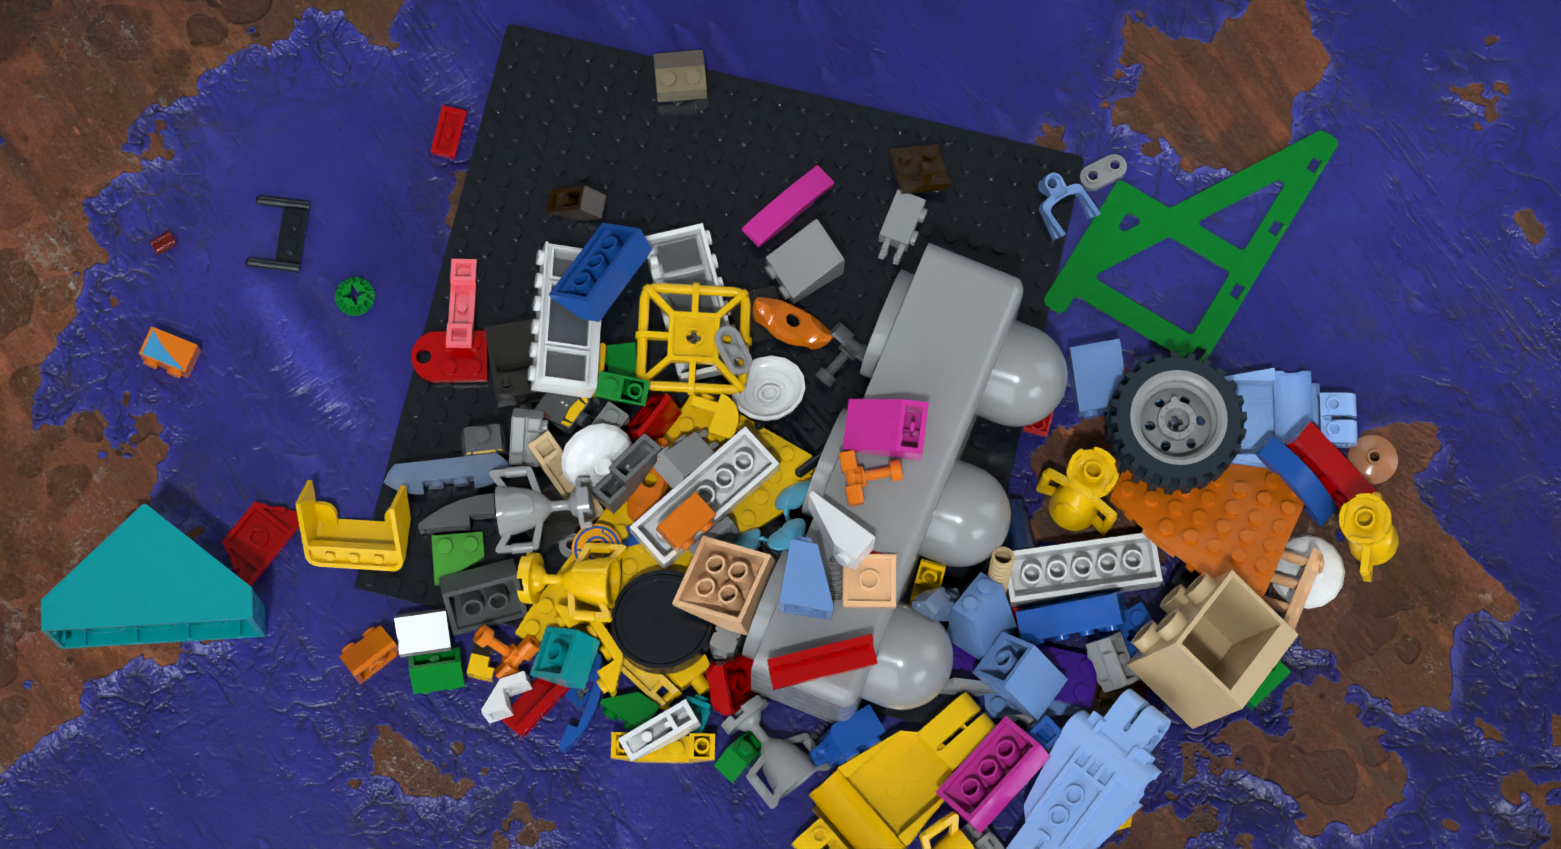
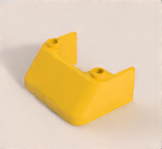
M307 480L295 505L305 558L310 564L317 567L397 571L402 567L406 558L411 521L406 485L400 486L391 506L385 513V521L338 519L337 510L332 504L316 501L313 480Z

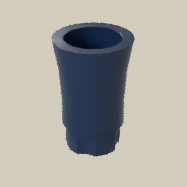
M1010 499L1011 523L1008 534L1003 542V547H1007L1012 551L1037 548L1029 522L1028 511L1025 510L1024 500Z

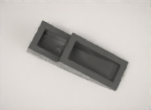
M644 433L608 468L610 473L592 490L596 500L615 514L646 478L658 459L657 455L663 450L662 447Z
M494 493L462 499L439 509L418 524L420 534L472 530L471 520L496 519Z

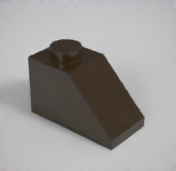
M585 185L553 189L550 194L547 214L582 221L602 219L606 195Z

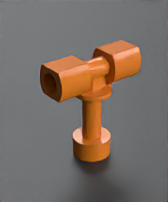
M854 450L841 452L838 455L841 472L845 473L847 486L845 487L848 507L864 504L862 487H866V481L891 477L892 482L903 480L899 459L888 461L889 467L864 471L863 466H857Z
M482 625L473 638V642L484 648L488 645L502 654V663L495 669L496 677L499 680L518 673L519 665L524 660L530 661L540 650V642L529 634L517 646L515 644L507 646L493 637L494 630L486 625Z

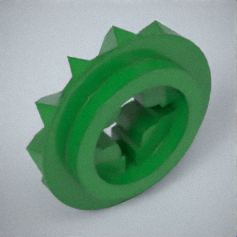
M350 276L348 279L341 281L335 289L336 305L347 315H362L373 306L375 300L374 289L370 282L362 277ZM352 287H354L357 293H362L357 298V305H355L352 298H347L351 295Z

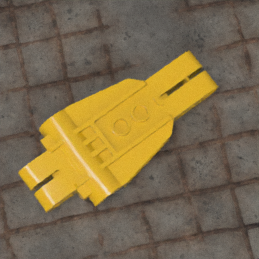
M964 692L919 732L899 731L838 767L822 785L809 794V797L816 803L812 811L819 819L791 845L794 849H824L826 846L829 849H907L944 802L936 794V791L996 727V724L986 713H983L967 727L965 724L977 715L981 708L967 692ZM960 729L963 730L950 743H948L946 746L944 745V743L949 738H951L957 731H959Z

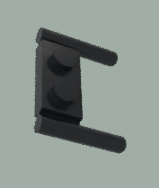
M258 195L255 199L257 205L284 208L276 260L248 257L245 261L246 266L300 273L311 201Z
M802 399L792 413L784 416L816 454L795 470V475L798 478H802L817 467L831 433L828 426L804 399ZM756 420L754 426L757 430H761L774 420Z

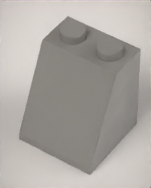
M816 219L766 257L767 266L764 268L770 279H776L780 287H778V290L785 300L789 299L792 304H795L842 275L845 260L818 219Z

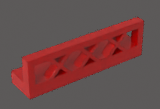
M872 634L767 659V667L773 690L878 665Z

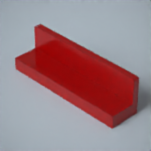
M1308 422L1299 435L1284 443L1320 480L1340 511L1343 504L1349 502L1357 494L1377 492L1312 422Z
M537 678L532 684L533 689L524 692L512 705L514 716L502 719V721L523 740L571 688Z

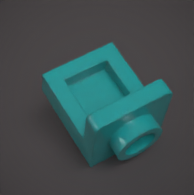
M697 694L694 695V698L687 696V702L702 725L691 733H704L714 708L708 704L709 699Z

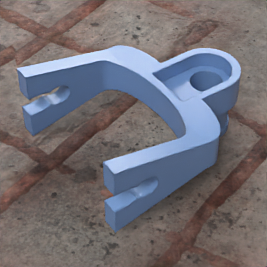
M1050 173L1039 181V191L1047 196L1040 204L1039 211L1052 240L1066 235L1051 213L1054 204L1063 197L1076 195L1087 220L1101 214L1082 185L1072 184L1066 186L1063 178L1058 173Z

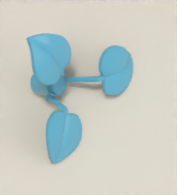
M805 480L792 484L777 496L775 507L777 510H784L783 513L787 522L782 528L774 532L769 539L764 536L760 537L761 531L759 529H749L739 534L731 544L757 551L760 543L763 542L771 549L776 550L778 554L782 553L784 549L789 550L791 539L797 540V537H804L806 530L805 521L802 518L791 520L789 512L790 509H797L804 503L811 481Z

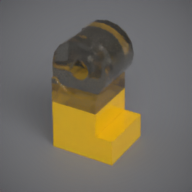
M474 643L467 669L468 677L493 683L495 669L491 668L490 664L493 654L497 651L488 645L482 648Z

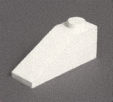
M812 491L809 494L808 508L832 555L840 565L848 566L854 571L874 549L875 536Z
M685 699L618 738L632 762L681 739L702 725Z

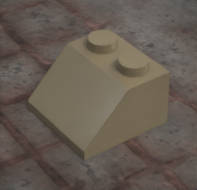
M703 50L653 54L658 102L707 98Z

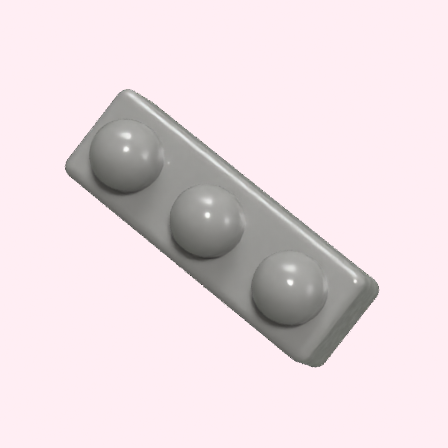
M928 243L915 274L902 269L899 272L882 308L862 362L860 374L871 378L863 399H906L929 402L921 461L855 453L857 466H863L864 471L889 467L888 461L899 459L903 480L892 482L891 477L866 481V487H862L864 504L848 507L845 487L847 486L845 473L841 472L838 457L839 453L846 452L842 451L848 409L843 408L821 454L802 507V514L813 518L808 508L809 494L813 491L875 536L873 551L884 554H896V609L842 608L841 599L832 600L834 606L832 621L779 612V600L789 550L784 549L762 595L742 651L743 656L754 660L751 668V691L835 724L839 721L849 720L857 712L862 699L888 709L909 710L930 702L947 684L953 667V648L948 633L939 621L931 620L912 609V605L902 602L920 556L946 566H972L991 557L992 552L996 548L1001 547L1008 534L1011 523V509L1004 488L987 471L960 460L977 417L980 416L992 422L1010 427H1021L1037 423L1055 410L1062 400L1067 386V365L1059 346L1043 331L1016 320L1023 296V284L1019 278L931 243ZM813 518L806 537L812 539L813 543L818 544L828 586H836L829 587V590H841L843 588V568L836 566L839 564L836 560L829 562V559L835 557L832 555ZM842 590L839 592H830L831 596H839L841 595ZM872 634L878 665L773 690L767 667V659Z

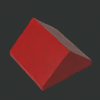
M652 393L646 401L645 407H641L623 431L634 442L644 433L653 441L664 437L682 412L668 394Z

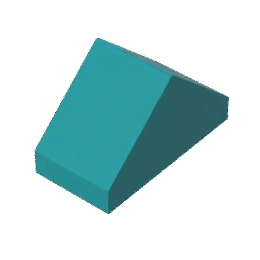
M143 504L41 599V631L60 649L266 637L265 606L250 585L151 507Z

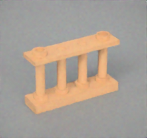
M1313 548L1310 557L1286 550L1283 552L1281 560L1305 567L1300 581L1274 573L1271 583L1296 590L1290 604L1267 596L1263 598L1272 609L1286 613L1284 621L1295 632V627L1317 574H1320L1324 568V557L1316 548Z

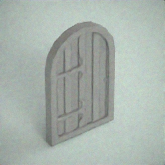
M952 678L948 680L939 694L960 696L967 692L971 697L984 696L985 693L992 694L996 692L980 680Z

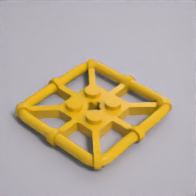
M693 282V285L653 283L643 286L639 300L638 331L635 332V339L637 340V379L650 381L649 390L686 392L688 395H694V393L732 395L741 394L745 391L748 372L738 375V378H736L718 358L719 352L715 346L714 337L720 329V320L741 303L740 336L749 351V346L752 345V338L750 337V293L746 289L699 285V282ZM658 293L692 295V312L674 311ZM699 295L734 297L717 313L698 312ZM650 299L669 317L668 332L648 331ZM691 332H696V336L701 337V340L697 341L696 344H691V341L686 338V336H691ZM724 336L722 338L724 344L731 343L730 337ZM648 340L668 341L667 356L646 374ZM738 359V367L743 366L742 360ZM670 363L689 364L688 382L653 381L652 379ZM696 364L714 365L731 385L695 383Z

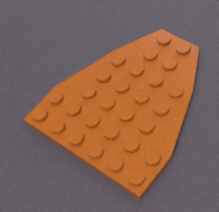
M1230 464L1220 478L1215 482L1211 481L1205 488L1201 490L1194 488L1187 494H1182L1181 490H1175L1172 495L1164 494V489L1156 488L1155 491L1148 490L1149 484L1141 480L1138 484L1132 481L1134 475L1128 470L1125 473H1121L1111 494L1110 501L1118 509H1121L1131 522L1134 520L1142 527V533L1172 558L1177 556L1187 564L1186 568L1190 572L1195 570L1200 575L1206 572L1214 579L1233 570L1262 599L1264 598L1304 507L1302 501L1276 472L1271 473L1267 468Z

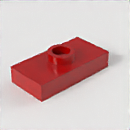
M442 105L430 151L431 155L456 159L467 117L466 110Z

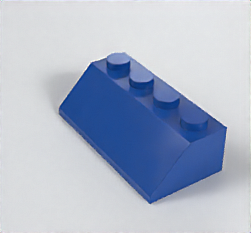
M602 223L549 293L550 298L580 319L600 322L652 251L641 229Z
M1123 588L1026 606L1015 612L1021 640L1029 641L1033 645L1045 643L1044 639L1054 637L1055 641L1069 639V634L1079 632L1080 636L1095 634L1094 629L1104 628L1105 632L1120 629V624L1126 622Z

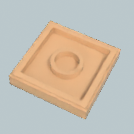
M868 554L854 571L848 566H843L842 608L896 609V554Z

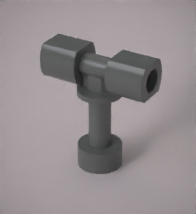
M840 322L833 327L829 334L840 343L838 349L841 352L826 369L820 367L814 374L829 388L836 381L833 377L847 359L849 358L853 361L857 358L862 363L867 350V346L857 342L853 338L854 334Z

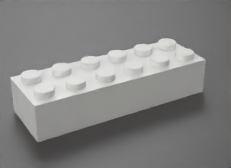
M744 427L630 526V533L665 570L686 552L681 548L676 553L656 531L657 526L696 492L716 513V517L712 520L716 524L718 521H722L779 471V463L756 437ZM700 531V532H699L695 537H693V538H694L695 540H697V539L701 538L702 536H704L705 534H703V533Z
M1143 533L1013 551L1015 559L1006 597L1010 608L1122 588L1124 592L1159 587L1163 579L1157 545L1150 541Z

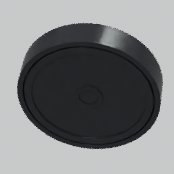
M656 570L642 574L628 583L615 600V606L612 608L611 630L614 640L623 653L624 658L642 671L661 675L683 671L697 663L710 647V641L715 632L716 625L672 604L685 576L684 573L672 570Z

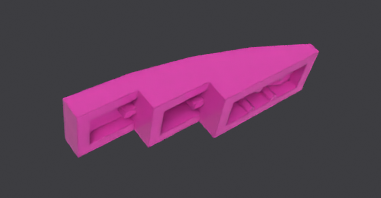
M817 165L762 209L742 228V231L757 247H760L790 225L795 217L812 206L814 201L831 189L835 182Z

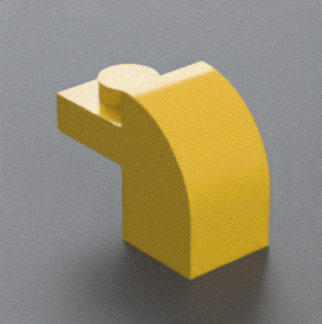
M701 393L700 397L694 395L691 402L692 408L714 414L709 429L710 435L729 441L737 434L740 416L735 403L728 396L721 393L717 403L714 402L715 397L704 393Z

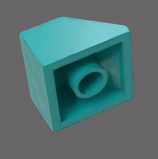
M546 626L540 643V650L537 652L530 675L568 688L584 690L594 659L597 656L600 640L579 630Z

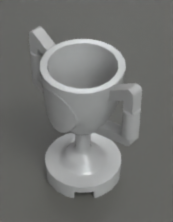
M508 467L489 472L490 477L498 485L495 488V506L499 534L502 537L495 550L498 554H518L538 550L544 521L554 511L569 510L573 516L579 518L581 529L594 528L592 520L587 521L589 518H594L592 493L588 492V487H584V485H590L588 477L576 478V490L570 494L569 499L550 501L545 495L541 494L531 467ZM528 476L532 490L512 486L507 487L500 477ZM535 527L533 543L524 542L507 545L512 535Z
M757 695L743 704L733 717L730 715L721 724V727L728 736L738 730L744 732L751 731L761 743L760 757L746 774V778L769 808L774 809L778 805L779 799L795 790L816 771H828L831 767H829L828 763L816 767L812 759L796 746L803 743L809 752L817 747V744L807 733L784 740L770 738L760 726L761 712L769 703L763 695ZM761 766L773 790L772 794L756 774Z

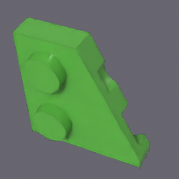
M483 532L432 536L435 586L440 585V577L465 571L467 567L485 559Z

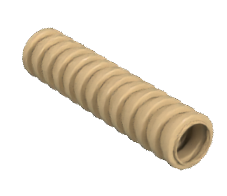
M998 547L992 552L987 576L1001 584L1006 595L1015 556L1011 549Z

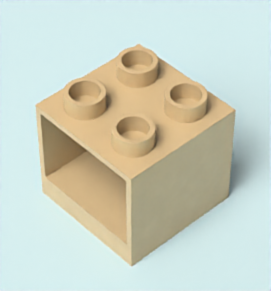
M1233 570L1214 579L1205 572L1197 577L1187 589L1180 584L1166 595L1160 607L1167 614L1159 624L1152 620L1137 632L1131 643L1138 651L1127 666L1179 717L1194 729L1243 709L1298 634Z

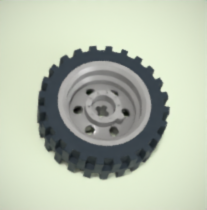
M1170 351L1166 357H1162L1161 353L1153 355L1151 360L1147 362L1143 359L1137 363L1132 371L1129 370L1124 375L1109 401L1104 426H1107V433L1105 434L1106 443L1110 442L1112 446L1110 454L1114 458L1118 457L1121 462L1119 468L1123 473L1128 470L1134 475L1132 481L1138 484L1141 480L1149 484L1148 490L1155 491L1156 488L1164 489V494L1170 495L1175 490H1181L1182 494L1190 493L1194 488L1201 490L1211 481L1215 482L1220 478L1242 447L1241 443L1245 438L1247 430L1244 429L1247 412H1242L1243 396L1236 395L1234 390L1237 384L1234 380L1228 383L1223 377L1226 371L1221 367L1217 371L1209 366L1212 361L1207 358L1200 362L1194 359V353L1188 352L1185 357H1179L1178 351ZM1180 398H1187L1189 400V404L1187 405L1186 403L1180 402ZM1156 400H1163V407H1157L1155 405ZM1202 417L1205 424L1202 426L1198 425L1196 418ZM1170 422H1174V426L1178 425L1177 430H1173V426L1169 427ZM1147 423L1155 428L1153 430H1147L1145 428V424ZM1186 441L1195 444V447L1192 449L1188 448ZM1162 442H1168V451L1161 449Z

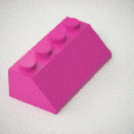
M1005 716L936 791V794L981 834L1049 760L1050 755L1036 740Z

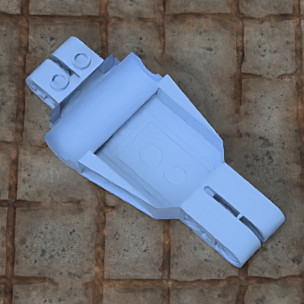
M1275 368L1224 377L1228 383L1234 380L1237 384L1234 391L1237 396H1243L1242 412H1247V420L1244 423V429H1247L1246 435L1242 440V447L1231 464L1267 468L1255 455L1271 436H1274L1284 444L1286 441L1299 435L1308 422H1312L1336 448H1349L1358 445L1357 422L1353 420L1357 418L1356 394L1320 393V383L1319 385L1318 383H1311V371L1285 373L1283 371H1275ZM1180 398V402L1186 403L1187 405L1189 404V400L1187 398ZM1156 400L1155 405L1159 408L1163 407V400ZM1202 417L1196 418L1198 425L1202 426L1205 424ZM1170 422L1169 427L1173 426V430H1177L1178 425L1174 426V422ZM1147 423L1145 424V428L1147 430H1153L1155 428ZM1186 441L1187 447H1195V444ZM1162 442L1161 447H1169L1168 442Z
M1128 689L1120 695L1105 717L1096 711H1093L1091 715L1086 711H1079L1073 715L1062 729L1049 754V760L1044 764L1024 803L1025 824L1006 849H1097L1142 806L1139 801L1144 796L1145 787L1152 780H1156L1162 772L1152 764L1156 758L1151 752L1169 729L1171 720L1132 689Z

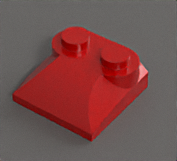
M742 652L724 661H714L710 663L706 670L711 705L715 711L720 712L722 715L735 714L741 709L740 707L758 695L751 691V684L748 686L751 659L743 656Z

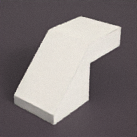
M522 671L501 678L481 709L482 715L489 723L514 716L509 697L533 689L532 681L526 672Z

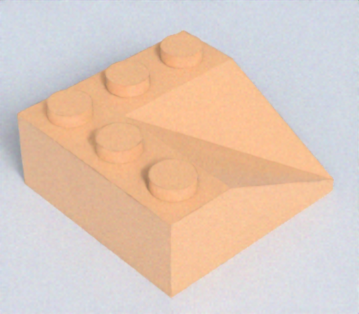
M702 536L672 604L726 630L747 636L762 595L777 563L770 554Z

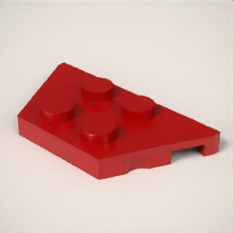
M254 502L222 540L238 577L251 587L300 529L297 511Z

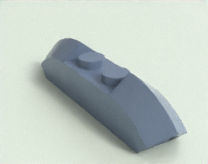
M497 453L395 464L390 469L383 483L395 490H399L401 485H406V491L409 494H424V487L429 486V489L444 488L445 484H454V486L461 487L469 485V482L474 481L475 488H480L494 483V480L489 475L491 470H500L512 466Z
M940 587L925 590L914 599L911 608L933 621H949L951 609L961 597V593L958 588L945 589Z

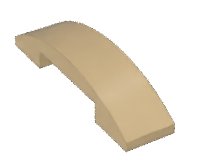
M547 430L527 444V446L563 500H567L570 494L576 490V487L567 481L561 465L562 449L549 430ZM592 494L594 518H589L587 521L592 520L593 522L602 515L604 510Z

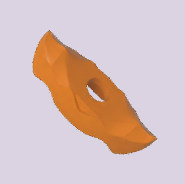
M757 297L754 301L753 317L755 321L763 325L774 337L787 344L818 349L827 345L833 339L829 334L830 330L819 320L792 304L765 297ZM788 315L798 318L799 325L797 327H792L787 323L786 317Z
M659 438L655 441L662 449L666 446L670 447L668 441L664 438ZM653 467L649 473L657 477L656 484L653 487H646L641 483L627 500V514L633 521H637L666 496L670 485Z

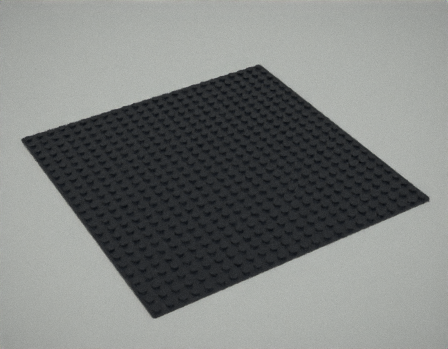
M510 24L507 26L423 332V335L430 332L447 331L451 289V259H477L474 331H487L488 382L432 383L422 379L413 369L383 482L395 464L462 457L460 435L465 427L500 424L508 431L510 445L513 410L515 408L534 410L547 392L531 390L528 370L530 365L533 366V357H529L531 342H534L535 334H531V325L533 319H536L537 312L533 311L534 297L538 296V288L534 287L536 273L540 271V265H536L538 250H542L546 241L549 244L583 249L602 223L640 228L644 236L703 223L704 230H709L712 239V245H709L711 254L715 253L718 268L715 269L717 278L721 277L726 287L746 289L750 293V337L752 338V345L749 346V353L752 360L760 357L776 356L786 358L796 364L804 375L806 389L802 399L809 404L832 431L842 409H848L849 399L864 398L871 378L860 374L862 363L857 358L853 361L848 358L834 374L833 377L836 381L829 388L814 374L820 367L826 369L841 352L838 349L840 343L835 338L827 345L818 349L794 346L777 339L763 325L755 321L753 317V304L757 297L777 299L792 304L789 299L785 300L778 290L780 285L777 280H771L764 268L767 266L766 257L811 222L818 219L845 260L844 272L839 277L792 305L814 316L830 331L838 322L842 323L854 334L853 338L861 345L865 344L867 347L896 277L901 269L913 274L916 273L928 243L1019 278L1023 284V296L1016 320L1044 332L1050 309L1045 305L1044 298L1057 278L1076 195L1065 196L1052 207V215L1066 234L1052 240L1039 211L1040 204L1047 196L1039 191L1038 183L1044 176L1050 173H1058L1063 178L1066 186L1079 184L1084 159L1081 156L708 69H705L707 98L658 102L654 57ZM938 144L947 175L951 182L949 189L909 193L925 199L924 208L928 209L924 222H918L916 231L919 232L914 246L909 244L907 252L904 251L899 265L893 264L894 255L898 250L896 247L889 246L888 254L884 260L878 258L883 246V242L879 241V234L896 192L899 189L888 156L890 149ZM818 165L835 182L833 187L818 197L812 206L795 217L790 225L763 245L757 247L742 231V228L782 192ZM585 185L606 195L602 219L582 221L547 214L550 194L553 189ZM695 238L657 247L663 273L702 265ZM554 258L552 276L562 277L573 261ZM647 258L601 319L600 343H605L606 353L607 345L637 343L635 332L638 331L639 300L643 291L642 287L646 284H653ZM704 273L666 282L693 285V282H699V285H707ZM669 293L674 311L692 312V295ZM699 295L698 312L714 313L710 296ZM722 296L723 301L727 300L728 302L734 298ZM551 298L548 341L586 346L588 320L578 318ZM650 299L648 331L666 332L661 310ZM741 303L731 310V315L728 316L729 324H734L739 334ZM793 315L786 317V321L790 326L797 327L799 325L797 317ZM691 332L689 337L696 336V332ZM648 340L646 374L667 356L668 341ZM547 350L545 376L558 378L563 373L568 379L584 381L586 356ZM426 351L419 353L417 356V361L423 364L431 359V354ZM719 354V355H718V358H719L720 361L724 364V361H723L722 357H721L720 354ZM670 363L652 380L679 382L675 364ZM696 364L695 370L714 365ZM606 365L604 368V372H608V368L606 367ZM722 374L695 381V383L731 385ZM649 390L647 400L652 393L668 394L678 408L680 406L679 403H682L683 408L690 395L686 392ZM707 394V395L713 396V397H715V400L719 401V398H720V395H721V394ZM589 398L592 407L588 414L596 419L609 400ZM609 401L627 413L630 421L642 407ZM738 409L739 414L743 415L744 417L750 419L753 422L756 421V419L748 417L747 415L740 412ZM978 416L960 460L990 473L998 480L1007 494L1022 426H1004ZM784 417L774 420L764 427L784 440L787 438L788 442L812 456L816 455L803 439L800 440L799 436L794 434V428ZM548 424V430L562 449V452L566 443L573 435L583 429L578 425L572 434H568ZM504 457V459L509 463V457ZM540 466L531 467L541 494L545 495L550 501L563 500ZM528 476L501 478L507 487L512 486L532 490ZM474 481L469 482V485L461 487L454 486V484H445L444 488L429 489V486L424 487V494L407 493L411 521L406 558L402 567L397 571L359 569L355 582L356 588L429 607L446 608L441 587L434 584L433 535L483 532L485 559L467 567L466 570L513 558L516 570L518 571L521 557L527 556V554H498L495 551L502 538L499 534L497 516L496 519L471 520L472 530L420 534L418 524L449 504L477 495L494 493L495 496V488L498 485L494 482L484 487L475 488ZM382 483L372 521H385V513L391 506L398 490ZM599 502V504L601 505V507H602L603 510L605 511L606 507L603 506V505ZM802 504L797 509H790L789 515L791 520L802 518L805 521L806 530L804 537H806L813 518L802 514ZM569 510L551 512L544 521L540 547L538 550L533 551L534 553L541 554L547 574H557L568 559L560 552V539L565 534H577L581 530L579 520ZM784 513L759 529L761 531L760 537L764 536L769 539L774 532L782 528L787 522ZM598 517L596 520H594L592 523L595 524L596 521L599 519V517ZM535 527L512 535L507 545L524 542L533 543ZM573 541L567 543L568 549H572ZM761 548L757 549V551L763 552ZM920 556L902 602L907 604L910 602L921 559L935 561ZM991 557L972 566H946L941 587L945 589L958 588L962 596L980 572L987 576ZM519 578L521 589L523 590L522 579ZM526 604L527 612L533 604ZM524 617L500 624L518 628ZM939 621L947 632L949 621ZM610 623L606 625L605 628L607 629L609 634L612 635ZM744 635L741 645L738 647L737 654L743 651L747 638L746 635ZM709 647L705 655L709 663H712L715 660L712 659L713 655L710 653ZM938 694L925 705L909 710L888 709L862 699L858 709L860 710L870 704L876 714L927 725L959 696Z

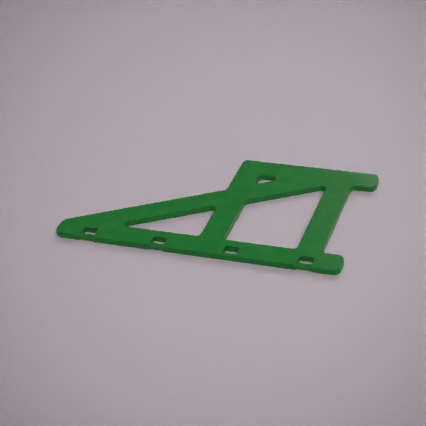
M1317 131L1173 207L1163 205L1122 180L1117 181L1099 210L1101 214L1095 216L1044 298L1045 305L1055 313L1062 314L1068 309L1073 299L1079 298L1168 352L1178 351L1179 357H1185L1188 352L1194 353L1196 348L1205 351L1199 360L1203 362L1205 358L1208 359L1338 146L1337 139L1325 131ZM1312 159L1320 162L1314 173L1307 169ZM1277 181L1283 183L1281 192L1245 249H1238L1200 226L1201 220ZM1126 215H1132L1139 220L1138 225L1127 231H1122L1119 228ZM1274 221L1282 224L1276 236L1268 232ZM1167 238L1178 242L1228 272V278L1192 334L1183 331L1097 279V275ZM1235 284L1243 287L1237 299L1229 295Z

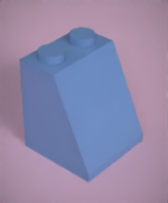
M1120 339L1070 347L1066 357V365L1077 418L1084 417L1085 420L1097 418L1099 414L1108 412L1107 406L1125 375Z
M797 537V540L791 539L779 600V612L832 621L834 606L818 544L813 543V540L807 537Z
M982 572L979 573L952 607L947 630L953 644L981 661L1002 632L1013 636L1017 631V625L1003 586Z
M1005 632L999 635L972 672L1019 712L1037 721L1045 713L1048 706L1068 680L1035 645Z

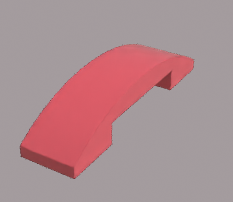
M451 259V289L446 348H472L476 306L477 259Z

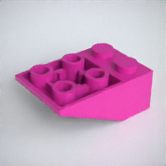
M849 399L842 451L854 450L855 453L921 461L929 402L906 399Z

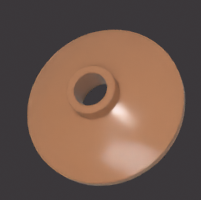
M1378 435L1360 437L1358 445L1350 447L1347 455V460L1371 485L1381 484L1390 479L1398 465L1396 449L1387 439ZM1370 454H1376L1378 461H1372Z

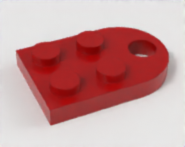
M447 331L427 333L421 336L412 348L411 361L413 368L422 379L428 382H488L487 331H474L472 348H446ZM426 351L431 354L430 361L424 364L418 362V354Z

